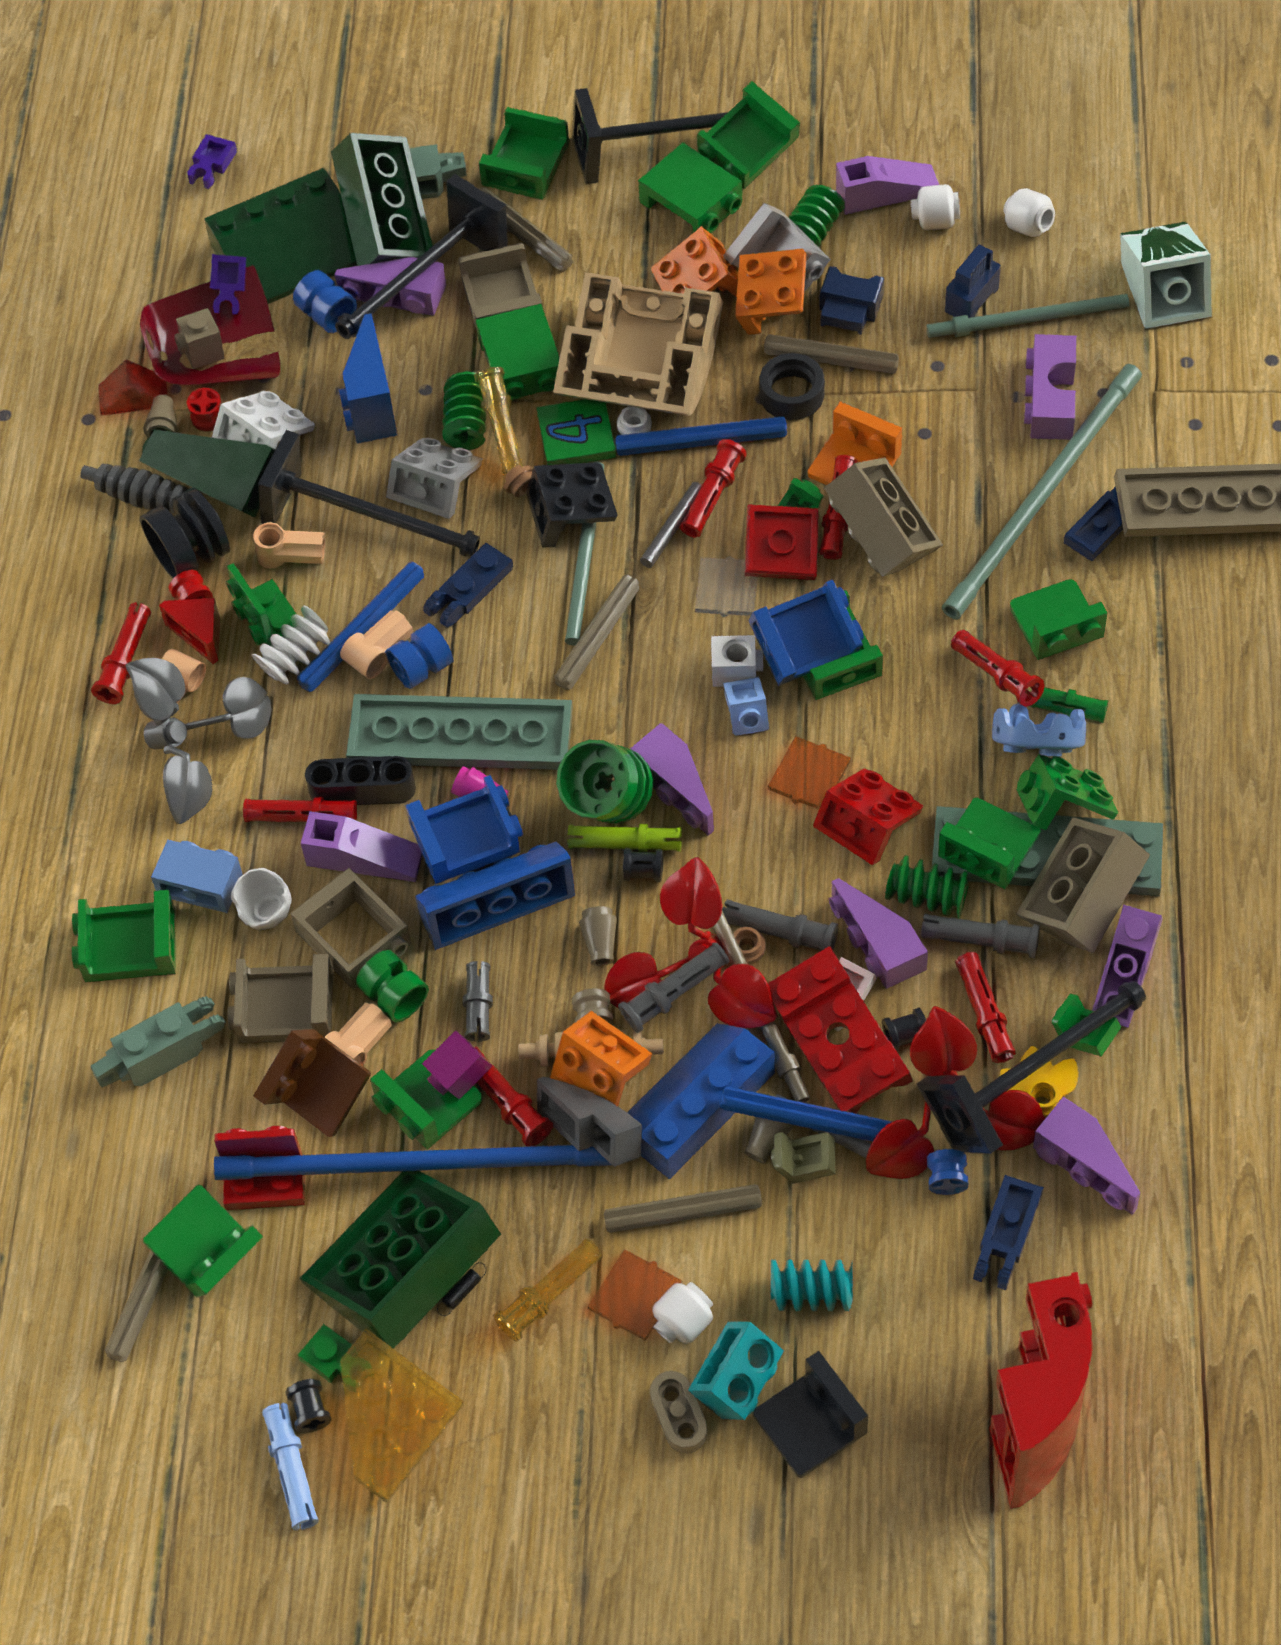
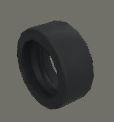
M797 353L781 354L770 359L763 366L759 376L761 404L768 413L775 417H785V420L789 421L804 419L814 414L821 407L825 396V380L822 368L815 360ZM792 376L803 378L812 385V389L808 393L797 397L782 396L773 391L771 387L777 380Z

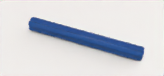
M781 416L616 436V452L618 455L623 456L718 445L719 441L723 439L745 442L780 438L787 435V424L785 417Z
M413 561L409 562L297 676L299 686L307 692L314 691L343 661L340 657V652L348 638L358 632L364 635L390 610L392 611L424 578L423 568Z
M725 1087L720 1097V1108L726 1111L873 1141L886 1125L893 1122L732 1087Z

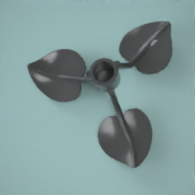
M144 658L135 660L125 665L132 680L134 695L143 714L154 720L147 723L144 728L145 742L152 749H164L165 754L176 755L168 758L164 766L163 785L171 814L176 824H182L207 805L212 795V779L207 767L202 762H190L189 753L175 747L181 745L186 739L187 730L230 720L232 732L236 737L249 739L258 736L265 730L271 717L270 698L267 695V691L253 679L248 677L236 678L226 685L223 693V704L228 713L184 724L177 718H170L179 710V705L176 702L185 694V682L179 669L164 659Z

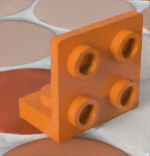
M703 227L697 229L651 267V271L662 291L684 294L685 288L712 292L718 287L722 292L727 289L737 297L738 271L734 265L730 264L723 257L726 249L722 242Z
M804 249L739 256L735 317L748 335L761 334L762 321L766 317L800 314L803 312L807 255Z
M840 401L833 411V434L808 469V477L828 485L832 482L835 458L838 455L853 456L854 460L857 459L858 462L886 457L891 467H893L901 455L902 427Z
M590 1011L563 1031L550 1078L585 1089L619 1106L625 1083L649 1065L652 1053L596 1013Z

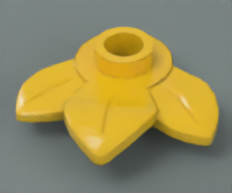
M1031 1046L1025 1052V1054L1021 1058V1061L1029 1057L1038 1049L1034 1046ZM1074 1058L1063 1060L1054 1066L1051 1062H1048L1009 1090L1024 1091L1035 1099L1038 1097L1047 1098L1049 1103H1039L1046 1118L1062 1097L1075 1090L1079 1074L1077 1063ZM1011 1068L1001 1069L1000 1076Z

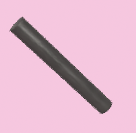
M693 482L641 557L640 562L645 567L652 568L680 527L702 486L700 483Z

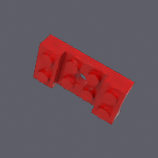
M830 946L768 983L776 1011L838 1110L856 1114L863 1104L889 1088L906 1086L913 1082L910 1071L891 1041L883 1033ZM836 1027H844L849 1031V1038L840 1045H835L828 1041L830 1031Z

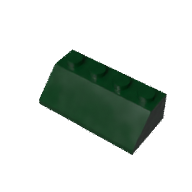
M349 133L331 151L357 265L361 266L408 257L419 258L433 245L407 137Z

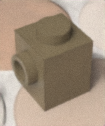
M208 308L176 319L179 333L174 334V339L180 354H186L192 369L225 359L220 331Z

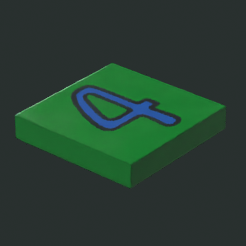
M584 399L536 407L547 465L587 463L616 458V449L605 402Z

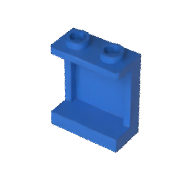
M833 579L825 582L823 587L771 609L765 606L753 611L748 621L778 686L810 673L812 668L858 652L862 647L861 640L864 639L862 628L856 619H851L846 609L849 606L847 596L841 587H836Z
M491 775L483 777L485 785L483 789L430 809L424 810L420 800L405 805L409 825L435 884L520 852L518 837L523 836L521 825L516 815L509 816L506 807L509 806L506 792L502 785L495 786Z

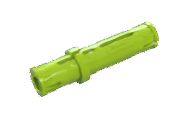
M572 824L568 826L567 835L583 836V838L567 839L569 849L631 848L638 849L639 852L657 849L681 852L682 841L666 840V838L682 837L681 827L648 828V824H639V827L574 826Z

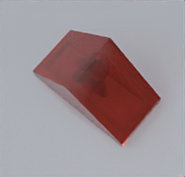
M127 359L98 385L101 416L149 410L156 396H168L167 382L162 380L155 371Z

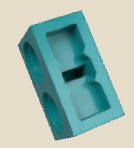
M727 1322L688 1391L721 1419L745 1420L756 1408L758 1396L766 1382L775 1374L778 1367L777 1363L784 1350L751 1322ZM729 1385H730V1395H728V1386H729Z

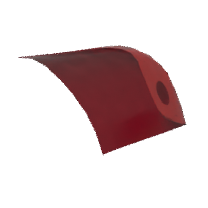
M254 265L246 268L245 291H235V297L240 305L238 314H232L233 305L229 300L221 302L220 313L214 312L213 303L216 297L220 295V289H211L210 281L143 307L140 317L141 333L154 371L162 380L171 384L194 385L278 378L280 374L279 351L260 358H245L219 363L201 371L185 367L180 362L183 354H180L174 339V334L179 333L176 319L207 308L220 331L222 344L238 342L257 334L275 332L265 293ZM146 330L148 331L151 337L154 350L151 348L148 342ZM160 351L166 353L167 360L161 359Z

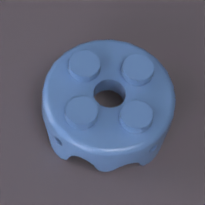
M1019 703L1012 705L1009 712L1005 708H999L993 717L992 739L997 743L1003 744V751L1024 753L1026 749L1037 748L1040 749V755L1062 756V753H1071L1072 749L1081 748L1085 745L1086 720L1084 711L1082 709H1074L1070 717L1065 714L1048 713L1043 722L1034 724L1029 719L1028 709Z

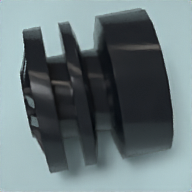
M190 488L184 492L185 501L180 496L172 498L175 516L161 505L140 516V524L151 549L172 578L183 571L198 570L195 553L206 563H212L215 561L214 552L218 556H224L230 552L229 540L218 514L196 488Z

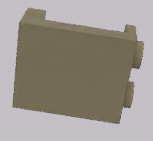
M524 244L505 246L459 258L461 280L475 328L476 319L542 304L540 294L536 293L527 264Z
M313 954V965L249 968L245 959L236 960V972H230L229 975L230 994L235 995L234 1006L228 1007L227 1016L228 1027L235 1030L239 1044L285 1042L291 1030L315 1029L324 1037L331 1032L333 969L329 954Z

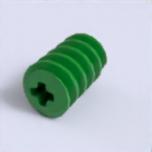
M812 185L807 188L788 218L819 247L827 232L832 228L833 222L838 219L839 213L845 208V201L837 191L828 186Z
M476 372L456 373L451 375L444 384L442 436L444 441L452 448L473 450L483 445L486 440L483 435L486 432L485 411L487 405L485 400L487 399V380L483 375Z
M905 855L899 864L894 862L885 890V899H892L897 892L898 902L905 904L912 895L915 908H920L927 899V907L930 912L936 911L942 903L943 915L949 916L956 907L957 918L960 919L969 887L968 872L963 871L958 880H955L953 868L949 867L944 875L940 876L937 863H934L930 870L925 872L922 859L918 860L914 868H910L909 856Z

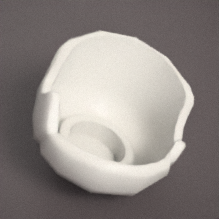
M265 868L247 871L237 879L231 892V900L235 904L238 917L252 929L260 931L273 928L287 918L292 903L291 893L283 879L275 872Z

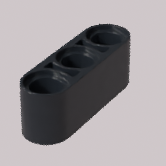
M400 756L320 759L310 763L305 770V779L311 800L314 797H323L325 801L356 800L357 805L400 804L410 800L416 791L411 764L407 759ZM397 778H402V780L400 781H392ZM359 780H366L362 783H355ZM328 781L326 784L319 785L321 782Z

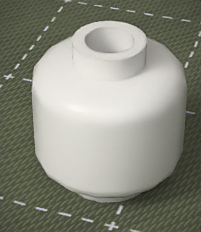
M946 184L921 187L918 191V199L911 200L912 219H919L920 226L924 230L951 228L955 223V219H960L958 192H953L951 186Z
M1019 189L1007 199L1004 205L1007 226L1015 232L1030 237H1037L1049 230L1055 219V210L1051 199L1045 194L1030 189Z
M689 1282L687 1285L675 1283L654 1304L652 1311L658 1322L653 1327L669 1343H672L675 1339L682 1343H691L713 1320L710 1310L713 1302L692 1282Z

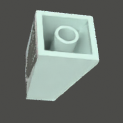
M1186 221L1120 233L1121 264L1145 329L1212 317L1211 256Z

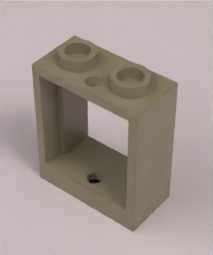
M350 868L290 913L296 933L317 954H329L332 969L353 990L357 987L356 979L360 970L374 955L383 950H391L398 957H401L411 944L408 926ZM357 902L388 935L349 965L317 931L353 903Z

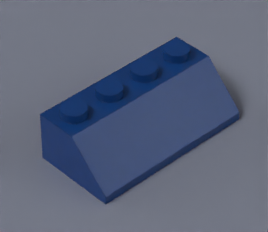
M557 842L548 845H537L527 853L511 859H501L494 863L493 866L477 872L464 873L457 880L441 886H430L422 893L415 895L420 918L434 949H440L574 897L575 888L571 858L568 852Z
M717 1023L627 1112L642 1124L641 1156L670 1180L735 1114V1112L720 1108V1097L724 1088L732 1087L757 1092L775 1074V1052L747 1029Z

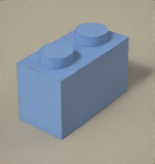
M167 839L151 879L155 890H169L172 900L228 913L232 903L231 892L237 879L243 874L238 857L228 851L221 849L212 851L200 848L189 841L176 842Z

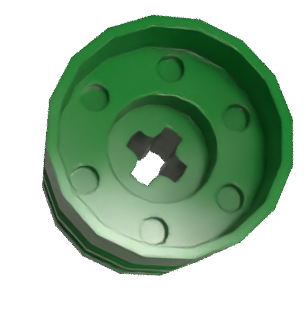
M589 739L575 744L564 755L557 770L556 785L560 799L570 811L581 817L605 823L622 824L635 819L645 810L652 796L653 777L650 766L641 754L608 741Z

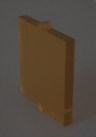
M795 736L771 779L768 790L792 799L794 804L800 802L819 810L826 791L840 782L851 762V757L828 749L826 744L818 745Z
M624 1250L588 1305V1310L612 1322L615 1329L621 1327L646 1341L654 1328L653 1326L658 1322L652 1311L654 1304L673 1284H682V1280L658 1268L655 1261L649 1263Z

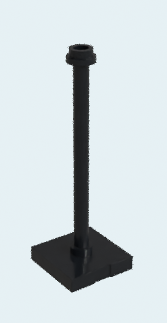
M588 88L574 90L571 137L585 184L598 183L602 141L712 128L728 112L601 128L595 115Z
M454 174L446 181L450 232L351 315L347 313L340 315L335 323L337 332L345 339L356 337L365 314L371 313L373 315L461 239L467 240L483 251L508 246L506 204Z
M289 430L285 431L258 483L262 524L269 522L277 523L289 497L295 491L461 548L460 555L465 557L467 555L472 556L477 551L480 543V536L475 535L474 531L468 530L463 535L301 479L300 438L298 433Z
M1135 981L1122 983L1118 986L1119 995L976 1093H974L965 1075L927 1076L919 1081L917 1086L932 1110L951 1148L967 1153L988 1154L1000 1148L1003 1144L983 1107L1126 1008L1131 1010L1140 1008L1142 1002L1146 1000L1143 988Z

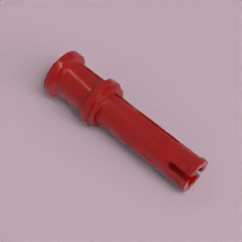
M723 439L719 441L716 448L717 454L713 462L708 463L705 467L704 483L680 525L681 531L689 537L697 538V536H701L702 530L724 488L733 484L736 468L739 463L744 462L746 459V450L733 440Z
M137 602L130 604L112 653L102 660V673L99 680L95 681L92 685L91 692L93 696L104 703L118 704L124 697L122 689L126 680L130 678L125 665L132 662L152 612L148 606L140 603L137 612Z
M964 629L958 631L953 636L951 648L992 676L996 686L1001 691H1009L1015 695L1017 702L1024 707L1031 706L1039 700L1045 687L1042 678L1037 675L1031 676L1024 671L1023 665L1016 660L1007 661ZM978 652H979L981 655H983L985 658H987L988 661H987L986 659H984L983 657H981V656L978 654Z
M475 1046V1048H476V1049L481 1053V1055L486 1059V1057L482 1054V1052L480 1051V1049H479L477 1046ZM493 1065L476 1082L501 1109L502 1120L508 1125L512 1124L522 1135V1142L526 1147L538 1145L550 1134L553 1128L551 1120L548 1117H542L533 1108L531 1098L528 1095L519 1094Z

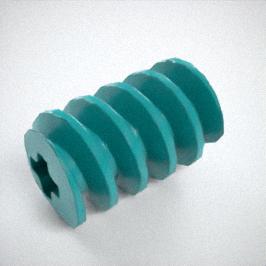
M771 1259V1301L775 1299L778 1310L784 1311L788 1299H791L795 1311H801L804 1300L807 1299L811 1310L817 1311L820 1301L824 1300L828 1311H833L837 1300H841L844 1311H850L853 1303V1262H851L849 1270L845 1271L842 1260H836L832 1271H829L826 1261L819 1260L816 1271H813L809 1260H803L800 1270L796 1271L793 1261L787 1260L783 1271H780L776 1259Z

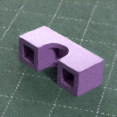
M1035 334L1033 348H1027L1026 369H1032V375H1026L1025 396H1031V403H1025L1024 424H1031L1030 438L1071 440L1073 437L1075 390H1061L1054 386L1074 384L1076 336Z

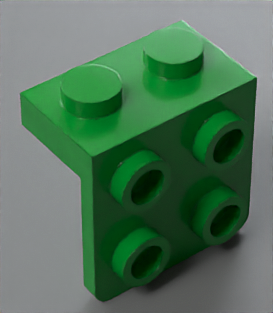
M1072 579L1013 598L1010 602V610L1037 660L1104 637L1108 612L1102 602L1089 606L1078 584Z
M1038 753L1029 770H1025L1018 780L1016 790L1032 824L1043 830L1048 828L1064 800L1110 819H1115L1118 814V810L1112 801L1113 797L1108 793L1103 783L1104 779L1092 770L1085 769L1082 772L1073 768L1068 761L1061 757L1053 756L1049 758Z
M434 1049L424 1053L394 1080L382 1069L370 1078L374 1093L371 1098L375 1105L384 1114L390 1113L398 1121L401 1130L410 1139L416 1138L427 1150L482 1102L481 1092L474 1085L458 1099L449 1091L443 1096L430 1084L427 1078L431 1073L422 1063L435 1051Z

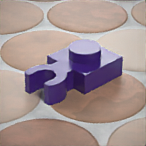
M206 134L192 156L194 165L187 172L189 184L193 185L197 178L203 177L204 187L209 189L214 184V172L224 174L237 152L236 143Z
M212 254L210 288L220 289V295L216 297L213 303L215 313H220L222 301L229 300L233 305L232 314H238L240 305L235 297V291H245L247 257Z

